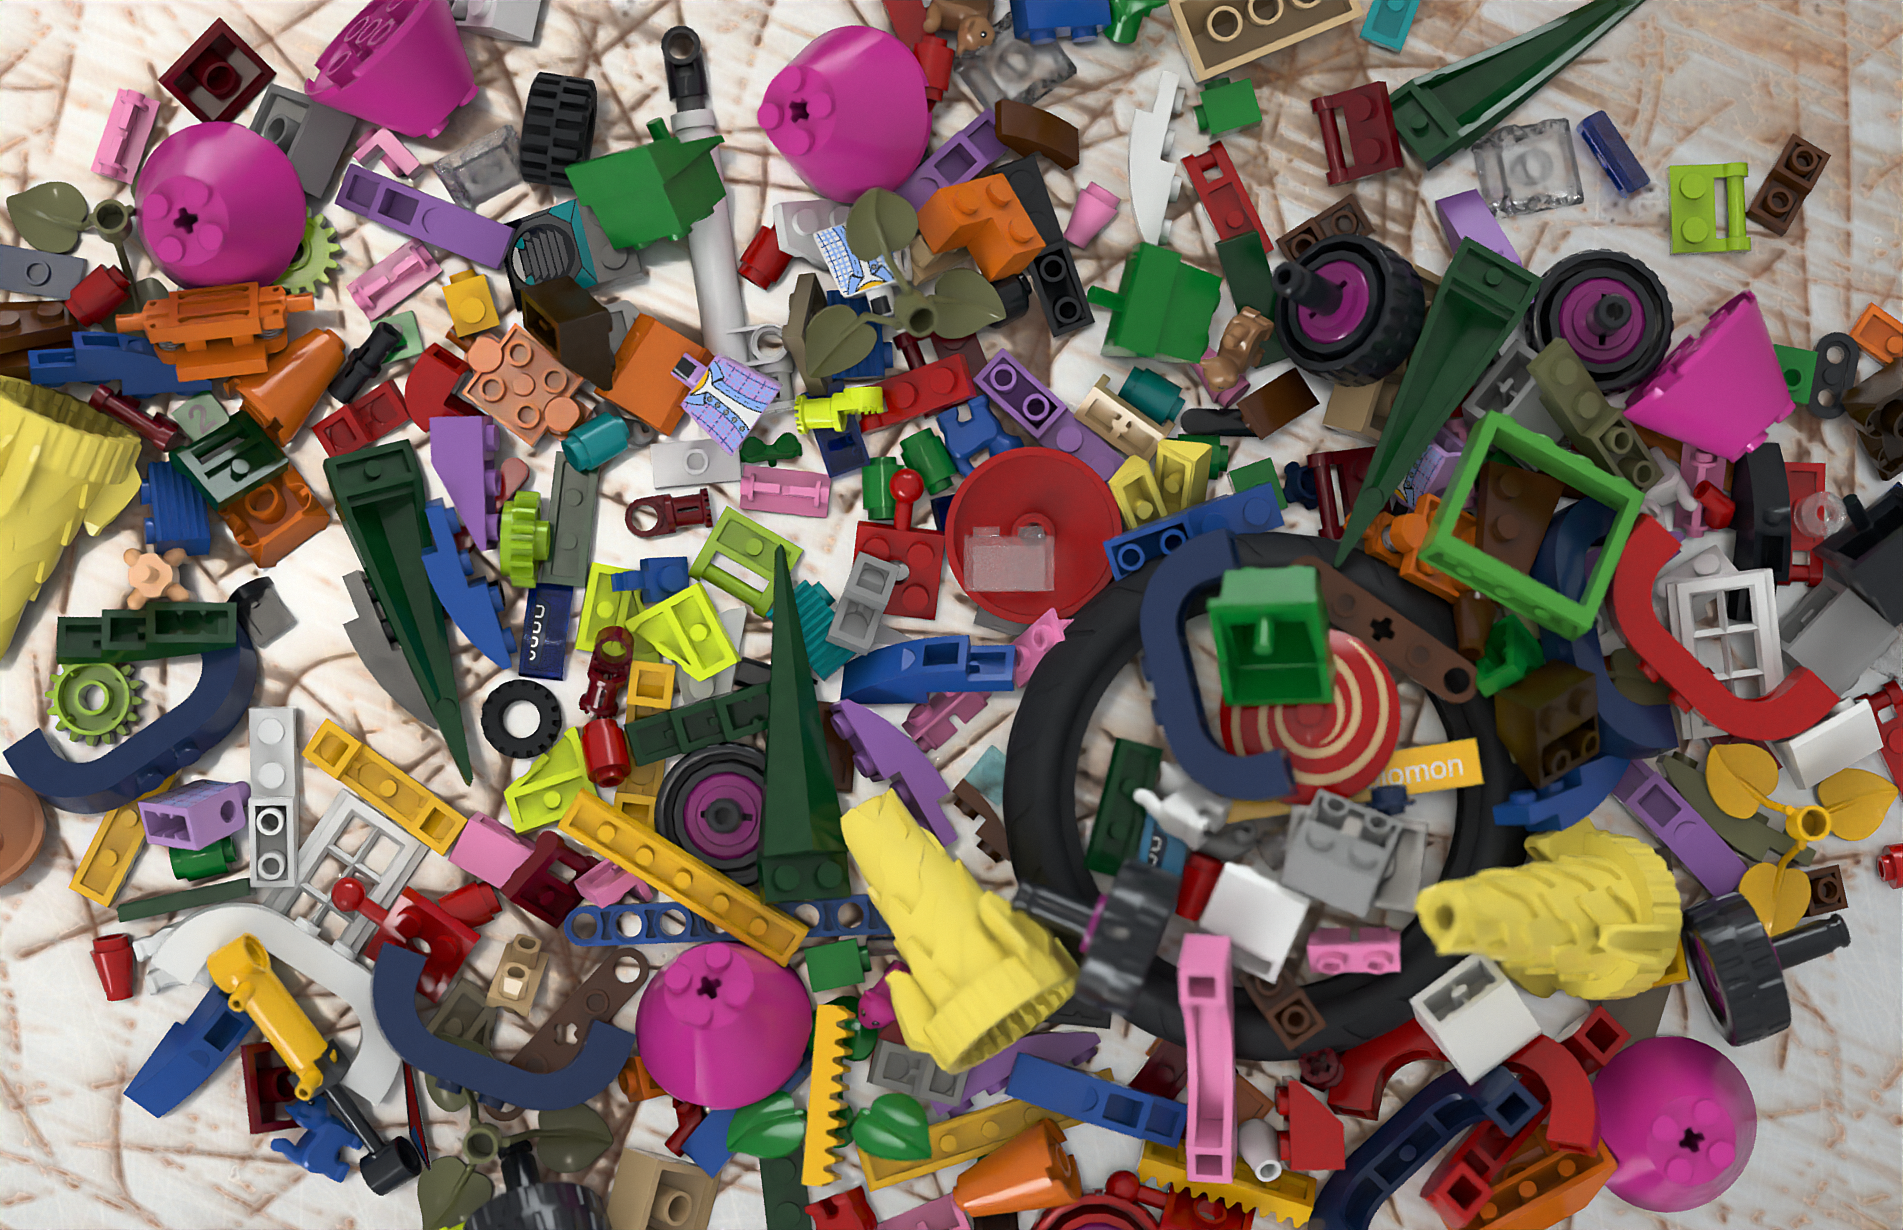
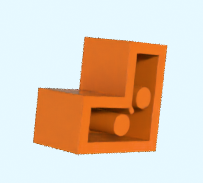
M1003 173L940 188L916 213L918 229L934 255L966 246L988 282L1004 279L1013 274H1020L1046 246Z

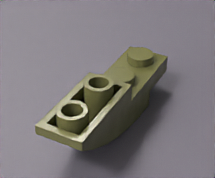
M1555 338L1526 366L1543 392L1539 397L1543 406L1584 457L1590 459L1595 464V467L1612 476L1627 479L1634 488L1645 494L1665 475L1630 421L1622 414V409L1610 406L1566 339Z
M1674 751L1672 757L1659 755L1656 765L1663 778L1733 851L1753 862L1761 863L1767 850L1782 857L1795 845V840L1788 835L1786 828L1781 833L1767 826L1769 818L1757 811L1752 817L1747 819L1734 818L1721 811L1710 796L1705 774L1696 770L1698 762L1677 751ZM1806 846L1805 850H1801L1790 861L1801 867H1809L1817 851Z

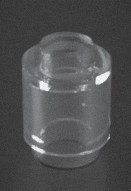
M1821 491L1806 496L1798 503L1794 519L1796 526L1804 535L1811 538H1823L1838 532L1843 527L1847 512L1845 504L1840 497L1831 492ZM1820 506L1824 507L1827 512V522L1821 521L1817 516V510Z

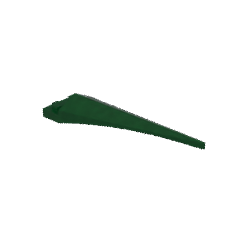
M1594 0L1518 37L1411 79L1389 95L1397 135L1422 165L1430 171L1461 148L1467 150L1646 0Z
M1467 236L1462 239L1438 283L1421 333L1411 354L1334 557L1333 569H1337L1342 564L1427 446L1524 317L1543 281L1541 277Z
M409 438L326 458L322 466L336 504L335 510L457 768L465 784L470 787L473 781V774L459 707L442 604L428 577L421 558L422 549L432 546L429 521L425 511L426 501L423 480Z
M780 544L775 550L769 708L756 860L761 905L845 900L851 897L847 860L849 848L845 843L842 832L840 805L785 549Z

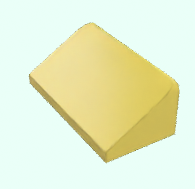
M1161 439L1158 442L1154 479L1168 515L1205 502L1212 455L1211 445Z
M1135 454L1130 456L1108 481L1127 531L1168 515L1148 462Z

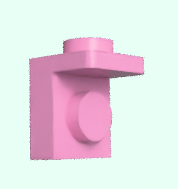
M374 127L367 131L356 143L358 150L353 154V157L362 166H366L384 150L386 153L380 160L397 178L405 173L414 181L426 170L388 128L382 127L378 131Z
M607 858L574 881L580 895L601 909L619 901L625 892L631 893L645 903L653 898L646 882Z

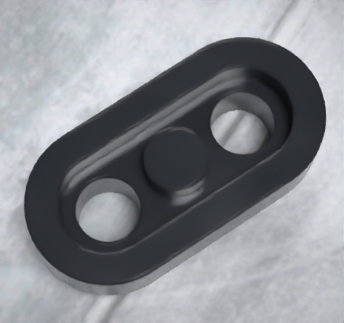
M1833 332L1823 336L1816 342L1813 351L1818 352L1809 404L1805 408L1810 415L1819 420H1832L1841 416L1846 411L1842 403L1843 389H1852L1854 386L1859 361V348L1852 337L1842 332ZM1830 348L1839 350L1841 354L1839 363L1834 364L1828 360L1827 351ZM1821 391H1827L1832 395L1830 406L1826 407L1820 404L1818 396Z

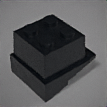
M1897 486L1866 509H1864L1857 495L1849 494L1845 496L1841 501V505L1850 521L1812 549L1815 556L1824 560L1842 576L1853 593L1895 628L1903 623V489Z

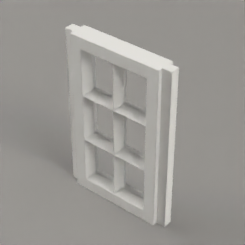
M1771 568L1717 574L1665 583L1670 634L1697 660L1696 640L1721 637L1724 673L1712 675L1718 681L1725 682L1726 688L1736 696L1735 680L1758 677L1760 696L1771 692L1784 680L1773 570ZM1749 588L1753 623L1728 626L1725 591ZM1716 592L1720 627L1695 631L1692 596ZM1754 632L1757 668L1733 671L1730 635ZM1679 710L1683 740L1729 735V733L1721 731L1701 720L1691 710L1687 715Z
M342 788L298 852L296 886L274 887L262 906L273 909L285 916L298 895L303 891L322 904L310 922L318 926L328 910H331L349 923L338 940L359 953L377 925L358 911L354 915L351 912H343L337 909L331 900V892L326 896L307 883L326 854L330 853L348 866L339 880L351 877L355 871L375 884L367 897L388 910L430 847ZM353 815L374 828L354 858L334 845ZM383 834L401 848L383 874L379 876L361 864L379 835Z

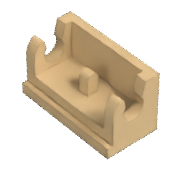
M1103 374L1073 417L1129 457L1135 454L1149 463L1157 452L1158 442L1161 439H1166L1176 424L1168 420L1163 427L1106 388L1105 386L1111 378Z

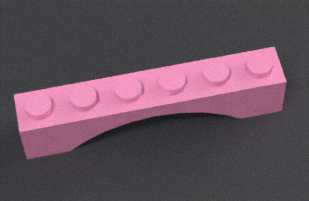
M1185 934L1178 972L1180 1005L1185 1020L1188 1055L1187 1181L1232 1184L1238 1153L1231 936Z

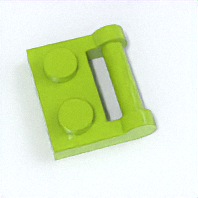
M1748 163L1672 165L1667 168L1670 255L1744 253L1751 251V237H1746L1744 178L1748 177ZM1727 179L1729 238L1716 239L1714 180Z
M726 506L694 561L688 576L697 581L703 578L753 607V613L764 619L767 616L766 613L773 606L774 557L777 546L782 544L785 549L790 573L804 550ZM716 552L768 580L769 583L764 592L762 593L712 564L711 561Z

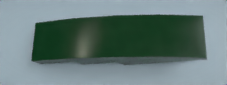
M146 602V610L102 609V617H57V664H104L145 661L194 655L236 647L237 602Z
M770 680L623 724L636 766L641 767L678 754L684 755L698 748L708 747L710 744L724 741L730 742L767 730Z

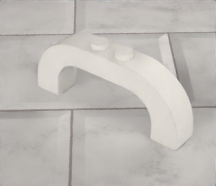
M229 902L206 907L182 920L167 934L151 957V963L188 987L210 954L244 933H251L258 938L266 951L345 1000L358 1015L361 1034L357 1049L349 1060L351 1064L340 1083L377 1106L380 1104L394 1081L401 1058L391 1050L377 1028L370 1002L372 972L355 961L358 956L356 951L339 940H335L333 945L325 942L317 936L321 929L301 916H298L294 922L273 909L244 902Z

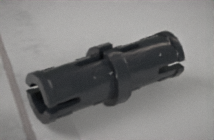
M379 321L360 348H354L348 355L349 362L327 387L329 393L337 401L345 405L351 404L364 384L370 378H376L381 372V364L395 346L402 340L401 334L392 325Z

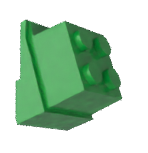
M658 117L646 124L654 142L567 166L564 170L581 206H591L614 250L633 246L634 250H640L658 241V238L667 237L668 241H675L688 235L693 231L691 225L714 213L713 206L727 195L710 153L717 145L725 142L722 135L680 143L678 137L671 138L663 118Z
M1147 242L1134 245L1132 251L1127 253L1117 293L1094 285L1087 292V302L1112 310L1100 355L1105 357H1143L1158 362L1199 364L1201 356L1204 355L1209 345L1208 330L1212 315L1220 303L1221 293L1219 288L1222 278L1180 262L1182 256L1180 253Z
M1293 565L1278 569L1247 567L1241 570L1225 571L1221 598L1208 599L1207 607L1226 706L1334 703L1337 666L1330 645V616L1316 568Z

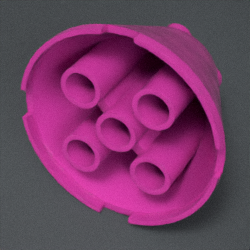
M372 0L328 45L314 64L320 70L314 82L310 78L306 79L304 85L305 94L317 103L413 138L426 134L430 139L436 137L446 128L449 123L447 116L457 105L460 107L466 105L479 91V88L473 83L475 77L448 0Z
M843 26L832 29L815 38L772 79L765 91L762 105L757 111V120L759 125L765 129L773 145L808 187L833 201L855 203L865 192L872 188L881 187L894 192L906 182L919 165L926 150L932 126V113H928L925 87L929 85L917 58L895 36L874 27Z
M213 121L181 129L165 139L153 151L141 171L134 202L139 237L155 266L168 279L185 290L258 281L259 287H267L289 268L298 245L303 240L306 229L307 207L303 186L298 173L286 154L270 139L266 140L256 132L247 129V126L231 122Z
M1750 289L1743 290L1709 316L1710 322L1699 332L1700 337L1698 339L1689 334L1663 359L1652 375L1636 387L1624 402L1629 408L1626 410L1622 409V414L1627 420L1724 459H1729L1731 463L1738 460L1746 451L1750 454L1767 439L1769 435L1765 430L1774 422L1778 424L1783 421L1797 405L1791 400V395L1756 295Z
M740 940L705 942L674 956L657 971L648 983L639 1002L636 1014L635 1034L637 1035V1047L651 1077L663 1090L684 1103L688 1101L697 1105L709 1106L712 1110L740 1108L763 1100L776 1092L799 1068L803 1061V1054L808 1044L810 1034L812 1035V1009L806 988L789 963L784 968Z
M1683 1036L1650 1037L1637 1041L1635 1044L1620 1051L1595 1075L1597 1078L1592 1087L1600 1109V1137L1618 1166L1604 1185L1622 1200L1636 1207L1654 1212L1670 1213L1691 1210L1707 1204L1723 1194L1745 1169L1756 1139L1757 1114L1755 1102L1742 1073L1732 1061L1717 1049Z

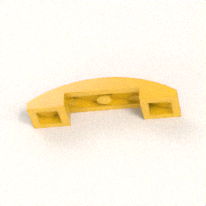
M632 660L625 723L672 709L676 665ZM624 729L631 773L624 778L622 784L617 786L613 807L656 833L654 806L657 793L664 780L666 758L637 767Z
M328 718L325 719L301 753L302 756L334 779L348 786L443 857L469 821L420 782Z

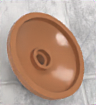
M0 774V887L15 880L28 869L38 856L46 835L45 812L34 791L21 780L5 774Z

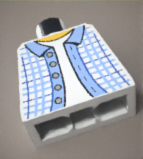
M846 222L813 233L841 295L844 298L852 299L867 296L871 313L883 316L894 314L893 304L895 297L892 287L899 284L887 266L883 255L869 262L860 261L853 255L845 239ZM909 245L900 251H890L906 281H911L913 272Z

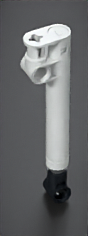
M687 26L670 28L662 38L661 49L670 102H676L677 113L670 116L672 133L675 134V137L679 138L680 143L717 136V133L714 132L716 127L714 110L705 109L704 98L709 96L700 39L697 33ZM688 39L694 44V50L689 57L678 59L671 55L670 48L676 40ZM717 145L710 153L725 189L719 145ZM725 196L713 206L714 213L691 225L693 231L688 234L704 348H707L714 356L718 353L724 354L775 380L777 379L783 384L779 390L780 398H777L775 395L762 415L792 411L794 406H796L795 401L797 400L794 399L790 374L794 371L791 352L786 351L783 346L781 352L769 357L761 354L758 349L760 340L768 334H775L782 339V327L776 324L745 326L729 211Z

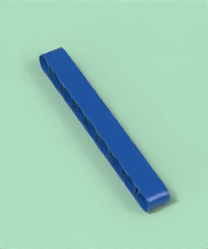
M851 894V897L845 900L772 904L793 918L795 910L800 905L809 904L817 909L819 922L814 928L809 929L805 938L893 934L868 894ZM678 902L610 904L604 909L597 905H585L572 910L564 922L565 935L569 941L577 946L584 947L739 940L726 931L722 933L713 932L707 926L705 918ZM849 902L858 904L864 913L862 923L852 928L843 925L838 917L840 907ZM668 910H678L684 915L686 927L682 933L677 935L669 934L663 928L662 917ZM627 911L634 912L641 919V930L636 936H626L619 930L618 919L622 913ZM579 914H590L596 920L597 931L591 938H582L575 932L574 920Z

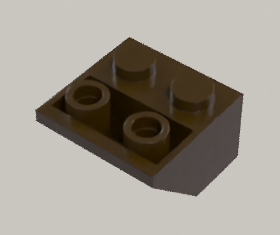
M569 275L521 288L524 328L561 364L604 392L612 390V372L615 370L616 364L613 352L610 349L609 333L613 330V321L609 310L596 301L587 289H583Z
M1552 659L1524 676V678L1495 694L1497 734L1534 787L1544 788L1599 753L1600 737L1598 732L1596 674L1563 661Z

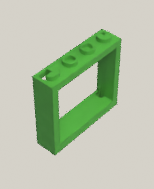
M1490 409L1473 425L1416 558L1573 642L1592 626L1646 494L1634 488L1627 479L1612 476L1595 467V464L1587 457L1573 455L1557 446L1550 437L1543 434H1535L1520 426L1510 415ZM1490 443L1617 511L1579 604L1451 535Z

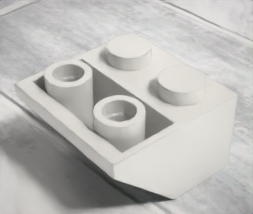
M448 0L458 30L503 40L532 41L541 0Z
M1851 696L1844 699L1840 697L1841 700L1813 726L1773 743L1798 790H1806L1884 747L1872 708L1867 699L1853 701Z
M1227 862L1196 934L1231 936L1232 965L1271 983H1275L1311 899L1301 895L1296 890L1278 885L1259 876L1255 870L1249 867L1236 866Z
M1471 954L1409 1000L1417 1022L1470 1086L1542 1033L1538 1023L1509 979L1485 955Z

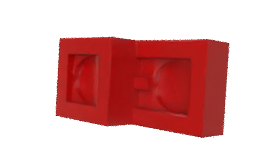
M392 379L385 381L355 402L344 405L311 428L330 458L363 450L412 419L407 411L405 398Z

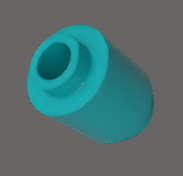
M1136 366L1132 369L1118 394L1119 397L1160 426L1165 419L1174 422L1186 401L1179 397L1183 388L1148 368L1143 371Z
M605 411L568 432V438L561 442V446L566 459L576 471L580 472L585 468L593 470L626 451L628 448L627 439L630 438V433L620 416L616 415L613 417Z

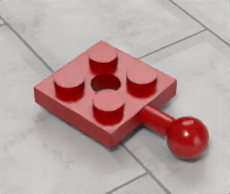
M904 468L895 472L889 482L890 493L897 500L893 525L858 520L853 564L859 551L886 562L893 560L904 562L909 569V574L903 580L895 581L883 614L935 620L945 531L911 527L913 502L922 496L924 480L917 471Z
M345 877L338 880L331 890V900L334 906L343 912L358 911L380 927L363 954L375 962L381 944L387 942L427 957L415 990L436 1004L481 935L409 886L401 893L389 912L366 897L365 886L358 879ZM413 938H421L426 941L430 946L431 952L419 950L415 946Z
M1128 1170L1113 1172L1108 1177L1105 1185V1191L1112 1193L1117 1198H1126L1131 1200L1132 1203L1137 1201L1162 1210L1158 1230L1252 1229L1256 1207H1253L1248 1213H1244L1240 1202H1236L1231 1208L1225 1207V1199L1223 1197H1219L1214 1203L1208 1202L1206 1192H1202L1196 1198L1191 1197L1189 1187H1185L1179 1193L1174 1192L1172 1182H1169L1166 1193L1141 1185L1138 1177ZM1199 1212L1208 1213L1212 1215L1215 1220L1207 1219L1203 1217Z

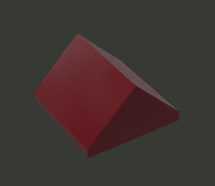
M219 17L158 81L201 123L213 121L230 122L277 73Z
M268 1040L240 1045L250 1135L301 1127L284 1107L285 1105H294L299 1100L295 1094V1088L287 1079L291 1072L289 1067Z

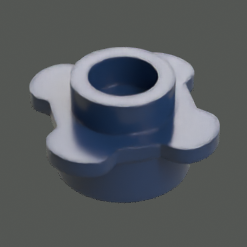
M1295 461L1287 463L1284 468L1287 478L1285 487L1282 489L1286 502L1289 504L1294 502L1303 504L1307 510L1317 508L1318 501L1313 469H1308L1307 465L1300 467Z
M1385 785L1370 789L1372 801L1365 802V807L1377 809V812L1386 816L1404 814V806L1414 805L1416 801L1415 799H1409L1407 785Z

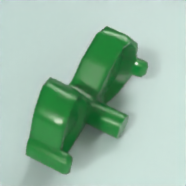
M790 432L783 433L772 445H766L755 436L748 437L743 442L742 449L740 450L742 463L745 461L748 463L768 461L770 467H775L778 459H792L803 455L801 443Z

